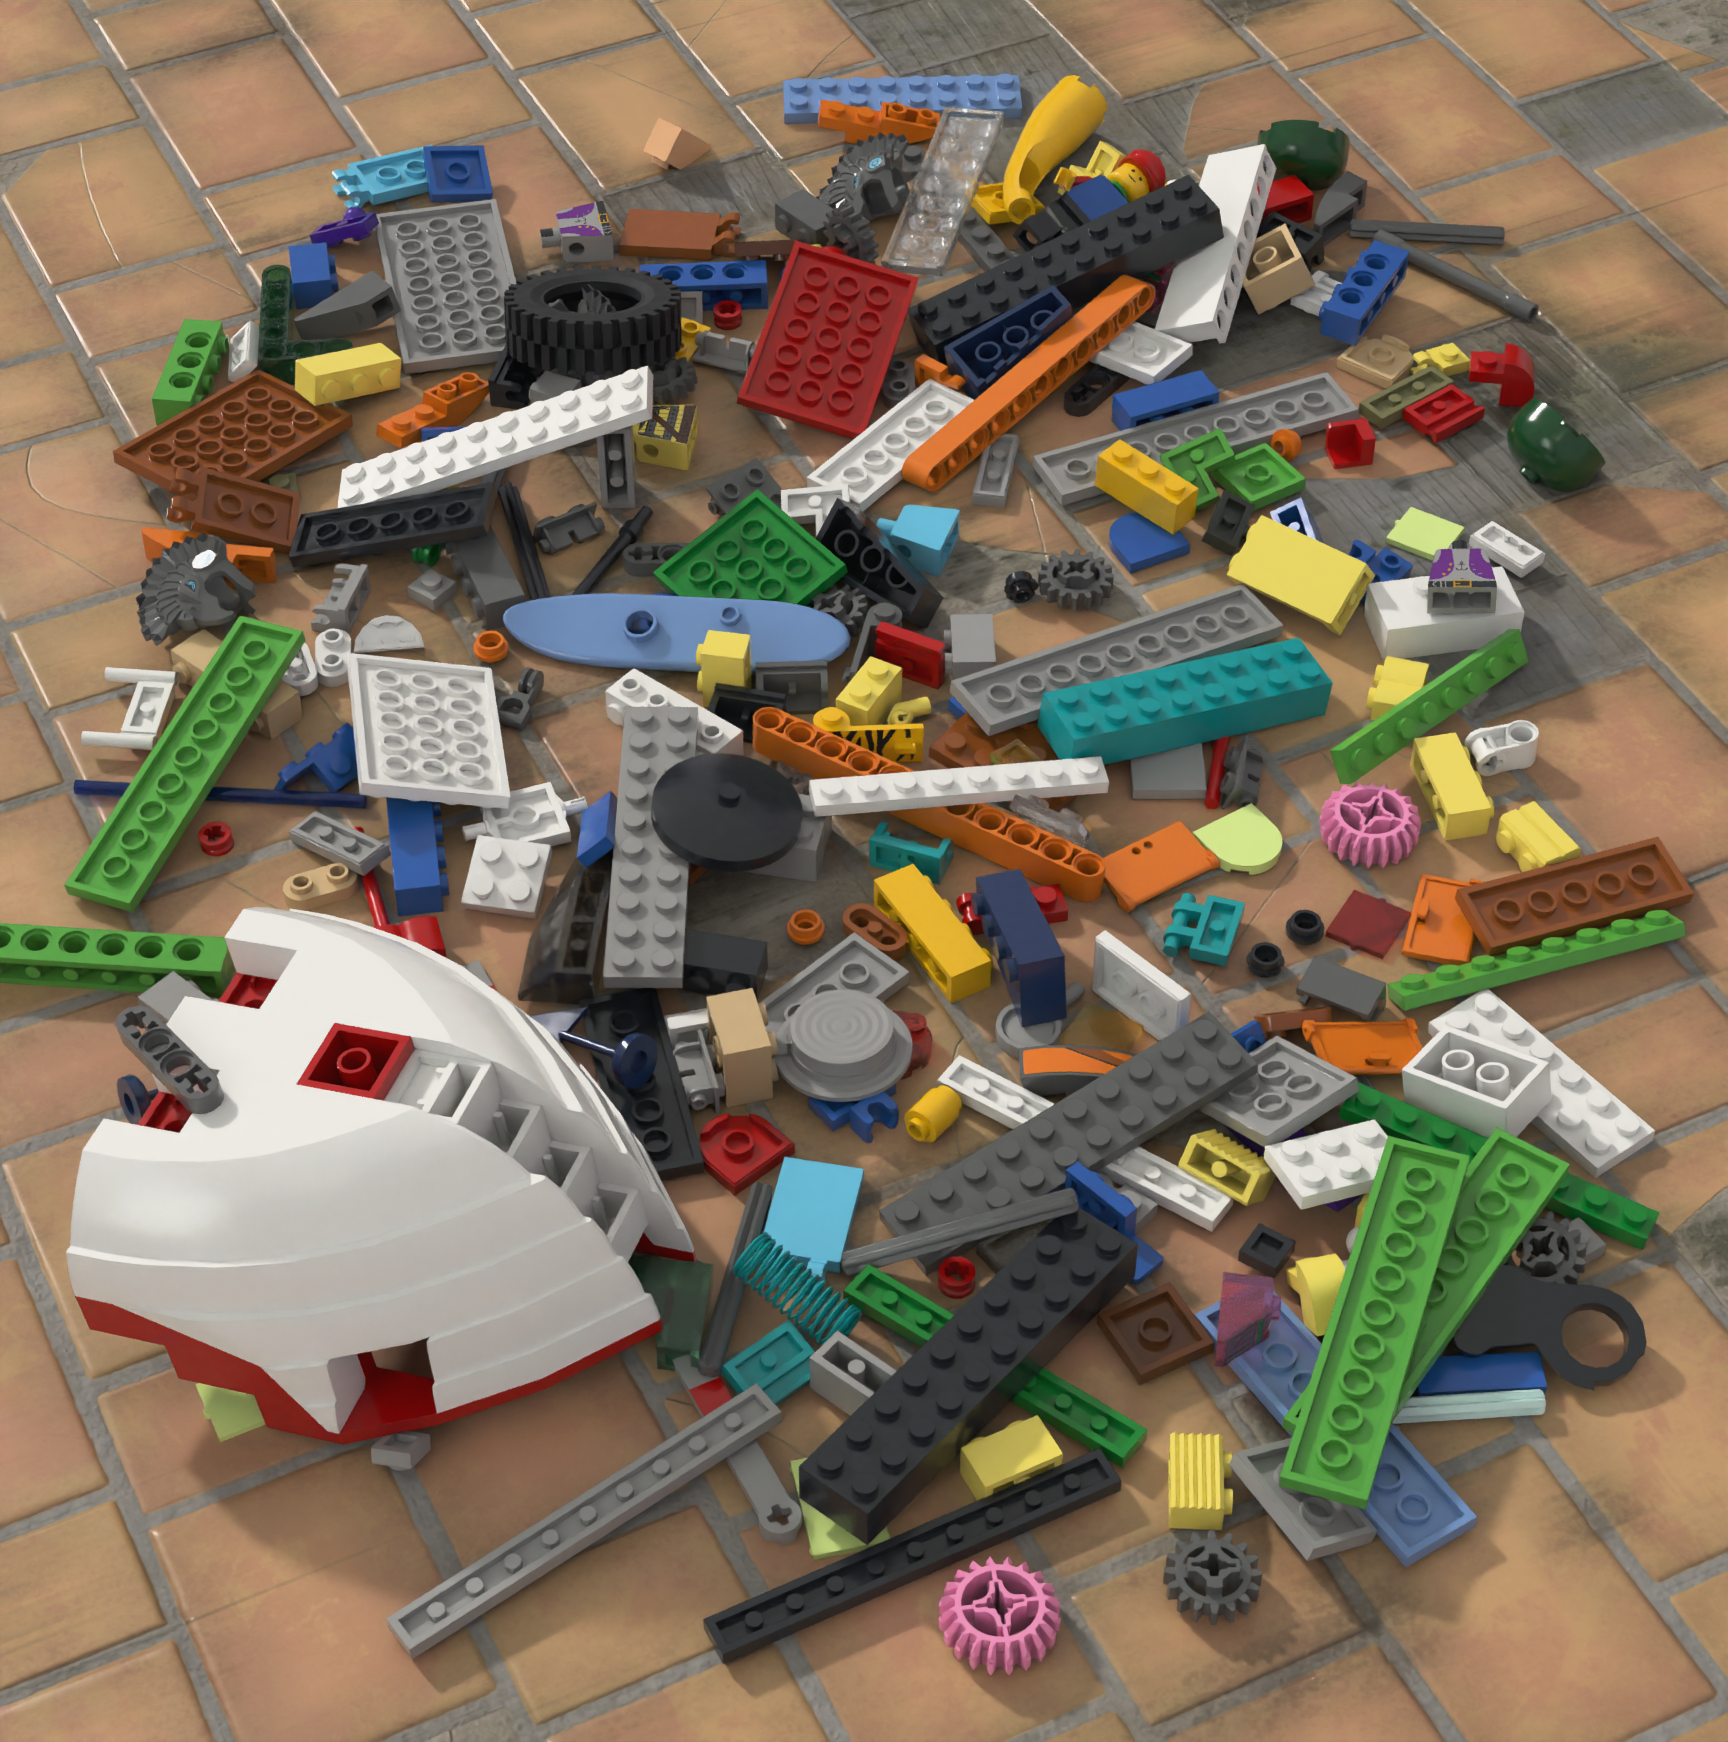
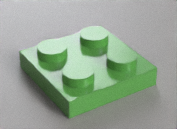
M1266 442L1235 455V461L1211 471V476L1228 492L1255 505L1253 511L1304 490L1306 478Z

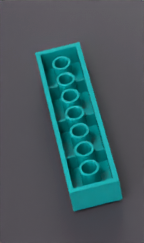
M1294 638L1045 692L1042 695L1037 726L1060 760L1101 756L1105 765L1325 715L1333 682L1300 638Z

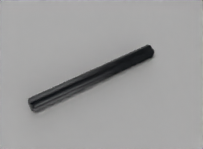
M505 482L504 486L499 487L498 494L530 600L549 598L551 595L517 486H512L511 482Z

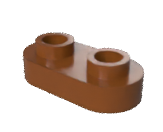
M857 903L844 910L842 914V930L847 937L855 932L893 960L900 959L905 955L908 936L902 926L869 904Z
M1331 1007L1306 1008L1254 1016V1021L1261 1024L1265 1039H1272L1275 1036L1287 1037V1030L1302 1028L1304 1020L1333 1022Z

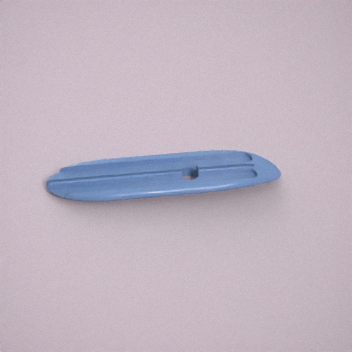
M620 593L579 594L522 602L507 609L503 615V622L510 634L523 645L537 653L560 661L611 668L699 672L701 665H696V651L698 644H704L708 630L751 635L752 675H756V662L827 660L828 663L847 651L851 640L848 629L844 624L827 613L798 604L767 600ZM639 619H648L653 622L647 632L643 634L631 633L633 622Z

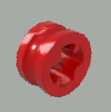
M726 300L714 306V324L717 328L721 330H734L741 326L742 307L738 302Z
M213 821L207 823L198 832L201 849L206 855L222 856L230 852L234 847L230 826L224 822Z
M959 1256L947 1258L940 1264L938 1268V1288L942 1294L949 1298L962 1299L973 1292L976 1272L971 1261ZM958 1274V1277L963 1280L956 1281L955 1278L950 1275Z

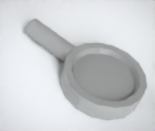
M1073 982L1066 988V1008L1085 993L1083 986L1079 982ZM1013 1003L1003 1008L997 1016L995 1037L998 1046L1008 1055L1019 1059V1048L1060 1044L1062 1034L1061 1020L1021 1027Z

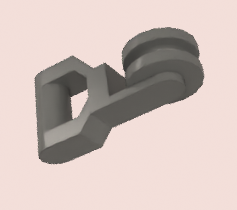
M529 667L525 668L519 679L518 691L514 690L511 695L497 699L500 724L522 731L526 728L532 718L531 707L544 685V674L542 671H534V669ZM517 707L522 710L518 715L508 712L506 709Z

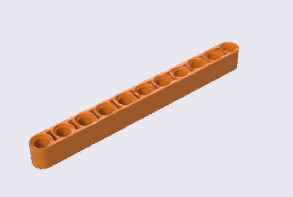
M1128 275L1120 276L910 454L902 467L903 479L929 492L938 491L979 456L985 448L993 444L1143 315L1154 302V286Z
M761 708L753 715L754 750L810 778L828 779L914 772L905 766L777 708ZM986 803L884 811L938 837L952 839V843L1010 870L1020 869L1023 876L1042 885L1059 884L1062 894L1077 901L1093 902L1102 895L1106 865L1101 856Z

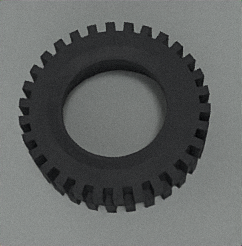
M576 266L574 270L558 268L555 273L547 270L542 271L541 276L532 274L527 276V280L519 279L516 281V284H511L508 287L509 290L504 292L506 350L510 352L511 357H517V361L521 363L528 362V366L533 368L542 365V370L550 372L553 369H558V373L567 374L569 371H576V375H586V372L604 375V371H612L613 374L622 373V369L636 370L639 369V366L652 367L654 362L663 363L666 361V357L672 358L675 356V352H679L680 346H682L681 291L678 290L676 284H672L671 280H663V276L658 274L650 276L648 271L643 270L635 273L633 268L619 270V267L609 266L608 269H601V266H592V269H583V266ZM589 284L594 290L600 291L604 297L609 298L611 305L615 307L617 312L578 314V305L581 300H584L582 286ZM558 299H562L569 311L577 313L557 310L550 307L548 303H554Z

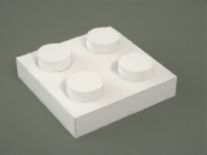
M478 835L461 899L463 909L537 919L553 853L551 845Z

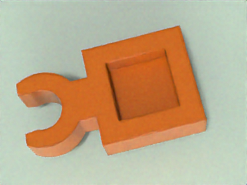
M925 354L915 359L916 387L921 386L930 378L966 396L965 393L958 390L966 384V380L959 375H949L948 366Z

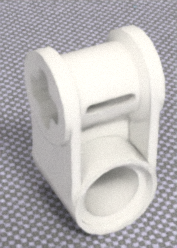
M1517 720L1504 725L1474 730L1466 737L1464 744L1468 748L1469 753L1475 757V766L1479 774L1492 776L1501 772L1525 769L1532 766L1536 759L1539 731L1535 724L1525 720Z

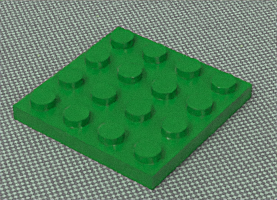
M758 489L653 572L655 580L674 596L767 600L802 606L810 604L813 597L826 591L848 573L845 563Z

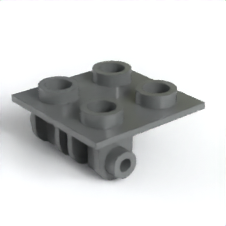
M755 458L706 487V491L711 496L708 509L714 515L717 513L720 515L727 514L757 489L781 509L782 488L760 461Z

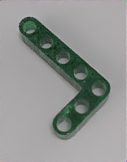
M271 265L265 268L262 273L258 343L261 371L290 385H295L296 360L352 349L353 345L344 338L293 341L295 298L291 271L284 265Z

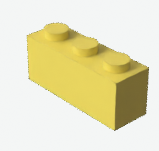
M382 343L298 359L295 363V390L314 406L397 389L400 388L401 358Z
M1456 732L1415 738L1410 766L1444 841L1487 834L1489 820L1494 817V805L1491 797H1486L1482 789V780L1479 772L1474 771L1472 768L1468 748L1462 746Z

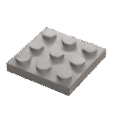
M1275 1036L1249 1053L1258 1063V1073L1198 1110L1265 1147L1282 1142L1359 1091L1357 1077L1287 1040Z

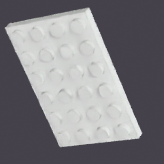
M349 653L347 667L360 795H369L375 798L390 797L410 801L442 802L449 805L463 804L481 806L483 808L508 809L511 796L491 668Z

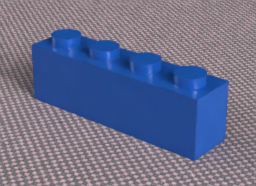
M386 797L398 917L443 912L442 896L450 894L447 873H440L439 870L447 868L444 846L437 847V843L444 842L442 821H434V817L441 816L440 802L410 801Z

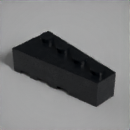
M837 498L815 539L846 564L848 573L839 580L854 589L859 588L862 594H865V596L877 603L886 602L897 606L902 612L903 619L928 628L944 597L858 506Z

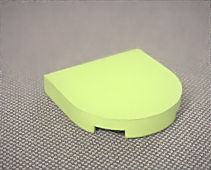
M1252 803L1192 833L1206 850L1210 849L1216 855L1220 862V868L1231 872V869L1249 871V875L1266 872L1277 864L1282 850L1280 831Z

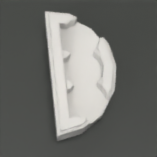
M385 615L372 619L361 629L355 639L354 653L425 648L421 634L412 623L398 616Z

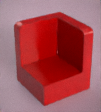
M1366 418L1332 422L1327 425L1325 451L1334 469L1373 464L1376 437Z

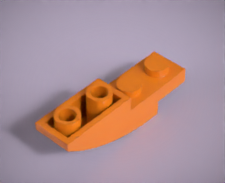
M821 100L818 110V127L845 132L844 142L857 144L858 140H868L869 135L876 137L879 133L885 136L893 133L896 137L904 134L910 144L939 136L940 113L933 112L930 109L907 107L900 103L882 102L880 111H875L868 107L846 105L839 101Z
M471 372L461 373L455 378L439 383L437 386L423 392L422 404L378 423L376 436L399 448H403L413 443L422 442V428L458 427L488 395L489 383Z
M143 527L141 534L146 558L153 562V558H160L162 550L170 549L173 542L182 543L187 536L196 539L202 532ZM226 544L227 559L250 581L275 583L278 573L274 548ZM228 578L224 579L231 589H236Z

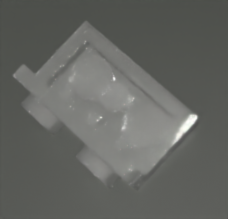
M1015 794L1009 808L1019 819L1085 848L1091 833L1082 824L1081 816L1062 808L1060 813L1049 809L1050 804L1035 795L1030 794L1028 799Z

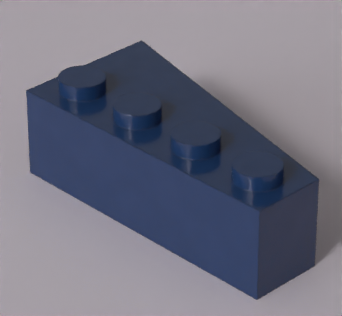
M1052 285L943 347L950 375L963 377L966 380V384L961 388L970 398L975 400L1073 317L1071 304Z
M1015 869L976 877V893L971 894L973 911L975 916L981 917L986 938H989L1021 1027L1066 1019L1065 955L1021 870Z

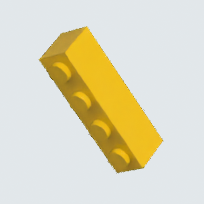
M911 864L874 879V907L906 930L908 936L907 949L950 1004L991 987V969H993L994 964L989 951L979 946L973 938L969 926L965 923L962 924L958 920L950 903L946 899H941L928 876H923L916 866Z

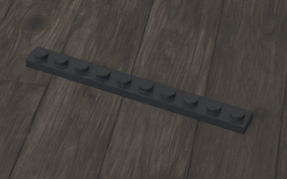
M1100 1448L709 1616L703 1619L704 1630L720 1660L725 1664L1121 1491L1122 1481Z

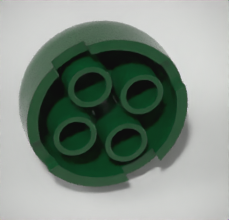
M1284 120L1271 123V129L1267 131L1260 130L1257 146L1266 145V149L1276 166L1273 181L1295 175L1309 190H1323L1332 186L1346 169L1350 146L1349 137L1338 128L1334 129L1333 132L1319 128V122Z
M1532 398L1513 417L1507 432L1508 447L1511 455L1521 467L1519 470L1520 474L1532 484L1538 480L1543 485L1556 491L1571 492L1585 487L1605 465L1606 462L1603 456L1583 433L1579 435L1573 427L1563 421L1565 417L1547 404Z

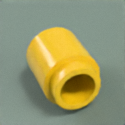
M944 1085L931 1088L904 1115L906 1130L909 1135L917 1141L933 1143L959 1117V1111L962 1108L960 1097L954 1090Z

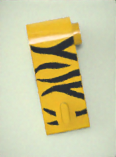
M836 707L824 708L814 715L813 725L891 761L923 762V724L850 726L848 714Z

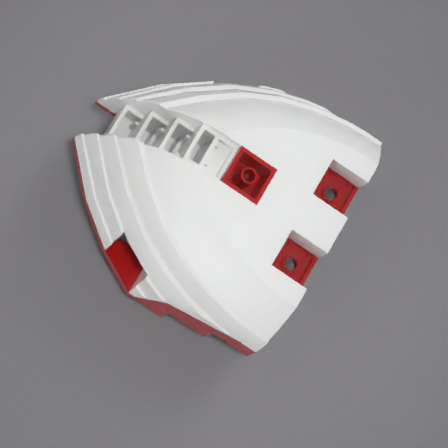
M269 907L243 909L224 937L237 973L219 1001L185 996L166 1024L216 1074L224 1093V1100L217 1109L206 1114H194L188 1111L153 1075L159 1092L139 1123L135 1125L103 1119L82 1150L72 1209L70 1247L66 1251L72 1289L89 1329L164 1345L179 1379L254 1395L267 1428L343 1445L440 1425L545 1390L661 1332L664 1327L658 1308L651 1294L644 1292L638 1277L628 1263L632 1253L635 1251L695 1264L697 1262L689 1234L649 1154L631 1132L621 1113L582 1064L579 1066L551 1032L463 966L416 942L359 922L327 914L297 909L287 911ZM169 1044L156 1045L149 1050V1053L160 1052L167 1048ZM179 1066L172 1070L170 1075L182 1074L190 1066ZM196 1084V1085L193 1087L194 1092H195V1091H199V1092H201V1093H204V1092L199 1088L198 1084ZM429 1337L426 1344L434 1379L376 1366L371 1351L411 1344Z

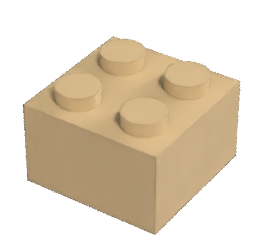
M1286 224L1256 238L1243 286L1259 315L1316 285Z
M753 988L706 997L708 1042L713 1045L715 1051L716 1073H721L723 1077L726 1107L773 1098V1082L778 1081L779 1077L774 1057L772 1058V1055L778 1054V1048L774 1032H767L765 1027L768 1026V1015L764 1002L757 1003Z

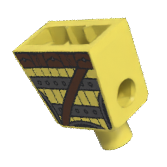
M697 405L653 406L652 419L633 425L634 443H636L637 459L640 462L689 470L698 434Z

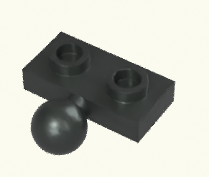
M1224 490L1201 541L1232 556L1238 547L1240 539L1243 538L1246 542V535L1250 529L1247 523L1255 505Z

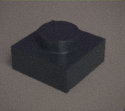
M1259 1223L1239 1250L1238 1261L1275 1279L1294 1253L1296 1241Z

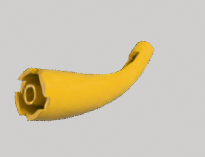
M1070 75L1062 78L1033 110L1024 126L1007 165L1003 180V202L1007 214L1013 223L1021 225L1025 219L1035 215L1036 208L1033 194L1042 179L1064 159L1073 154L1105 121L1104 113L1108 108L1104 96L1094 84L1088 87L1080 82L1081 76Z

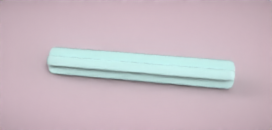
M1540 1389L1410 1397L1394 1419L1393 1424L1542 1415L1545 1412L1546 1400L1543 1391Z

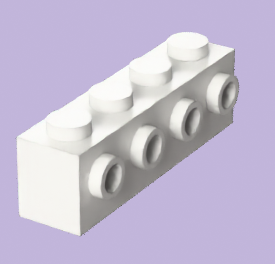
M635 668L605 691L607 717L617 725L623 726L625 707H698L696 756L714 753L744 756L743 730Z

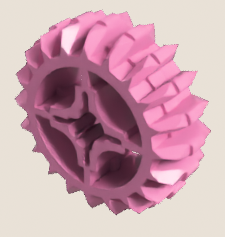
M1371 780L1368 785H1362L1356 781L1353 788L1343 785L1339 792L1332 791L1331 797H1329V800H1325V804L1322 807L1319 827L1322 842L1327 844L1330 853H1338L1340 861L1350 859L1353 866L1357 863H1364L1368 869L1372 864H1378L1384 869L1387 862L1397 865L1401 858H1408L1409 853L1412 849H1415V845L1418 843L1421 822L1418 807L1412 805L1410 796H1402L1400 789L1389 790L1387 783L1381 787L1374 786Z
M989 1556L984 1567H981L972 1560L969 1566V1573L958 1569L954 1576V1582H947L944 1588V1596L939 1601V1613L941 1614L939 1616V1629L941 1633H944L946 1647L954 1648V1655L957 1661L969 1657V1665L972 1671L980 1664L987 1665V1671L990 1676L996 1670V1667H1004L1005 1672L1009 1676L1013 1671V1665L1018 1664L1027 1671L1031 1665V1658L1042 1662L1045 1650L1052 1649L1055 1644L1056 1634L1060 1630V1602L1058 1598L1054 1597L1055 1590L1052 1583H1044V1576L1041 1570L1029 1574V1566L1026 1561L1018 1567L1012 1566L1009 1556L1004 1560L1003 1564H995L994 1560Z

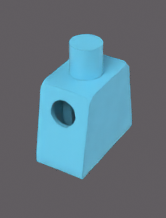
M906 505L903 507L897 521L879 518L876 526L917 570L940 577L959 538L960 510Z

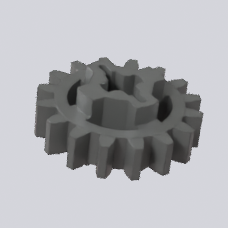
M842 204L826 213L827 219L823 220V224L827 228L823 231V234L829 238L826 245L842 249L849 257L876 264L874 259L878 258L879 254L874 249L879 247V244L873 240V236L876 233L869 226V220L863 221L862 212L860 210L854 212L852 205L846 207L845 204Z
M676 355L672 358L666 357L665 362H654V366L649 367L653 374V405L657 403L665 405V402L668 401L676 404L680 397H688L687 391H695L694 384L698 383L693 362H687L686 357H681L678 360Z
M1075 549L1074 554L1069 555L1063 550L1059 558L1055 555H1050L1049 563L1042 562L1041 571L1038 573L1040 594L1047 595L1048 603L1058 601V608L1060 609L1066 605H1071L1072 611H1077L1078 606L1083 605L1086 610H1090L1091 603L1101 606L1103 598H1110L1111 589H1113L1114 574H1111L1112 566L1104 565L1105 558L1103 557L1093 559V552L1091 551L1086 555H1081L1080 550Z
M832 585L830 591L817 594L811 599L812 602L806 606L838 619L848 629L852 637L859 636L857 629L863 628L867 612L870 609L865 594L862 595L859 588L851 591L849 585H845L841 590H838L836 585Z
M1549 1211L1545 1219H1539L1538 1216L1516 1247V1256L1520 1258V1265L1517 1267L1511 1254L1504 1266H1513L1531 1278L1543 1282L1578 1285V1273L1585 1272L1586 1260L1582 1258L1586 1257V1244L1579 1243L1581 1239L1579 1229L1568 1231L1569 1219L1564 1218L1559 1223L1554 1222V1212ZM1562 1244L1568 1252V1261L1564 1259L1565 1255L1560 1252Z
M1209 1530L1207 1539L1201 1540L1199 1535L1193 1532L1191 1533L1189 1545L1178 1540L1175 1553L1167 1554L1163 1575V1584L1167 1585L1166 1597L1168 1600L1178 1599L1177 1611L1179 1613L1191 1609L1193 1611L1192 1621L1197 1622L1202 1615L1209 1616L1210 1624L1216 1625L1218 1616L1224 1615L1225 1619L1232 1623L1235 1619L1236 1610L1247 1615L1250 1610V1602H1257L1262 1579V1571L1257 1569L1258 1557L1257 1555L1246 1556L1248 1547L1246 1542H1242L1237 1546L1231 1544L1232 1534L1227 1533L1223 1540L1216 1539L1214 1530Z

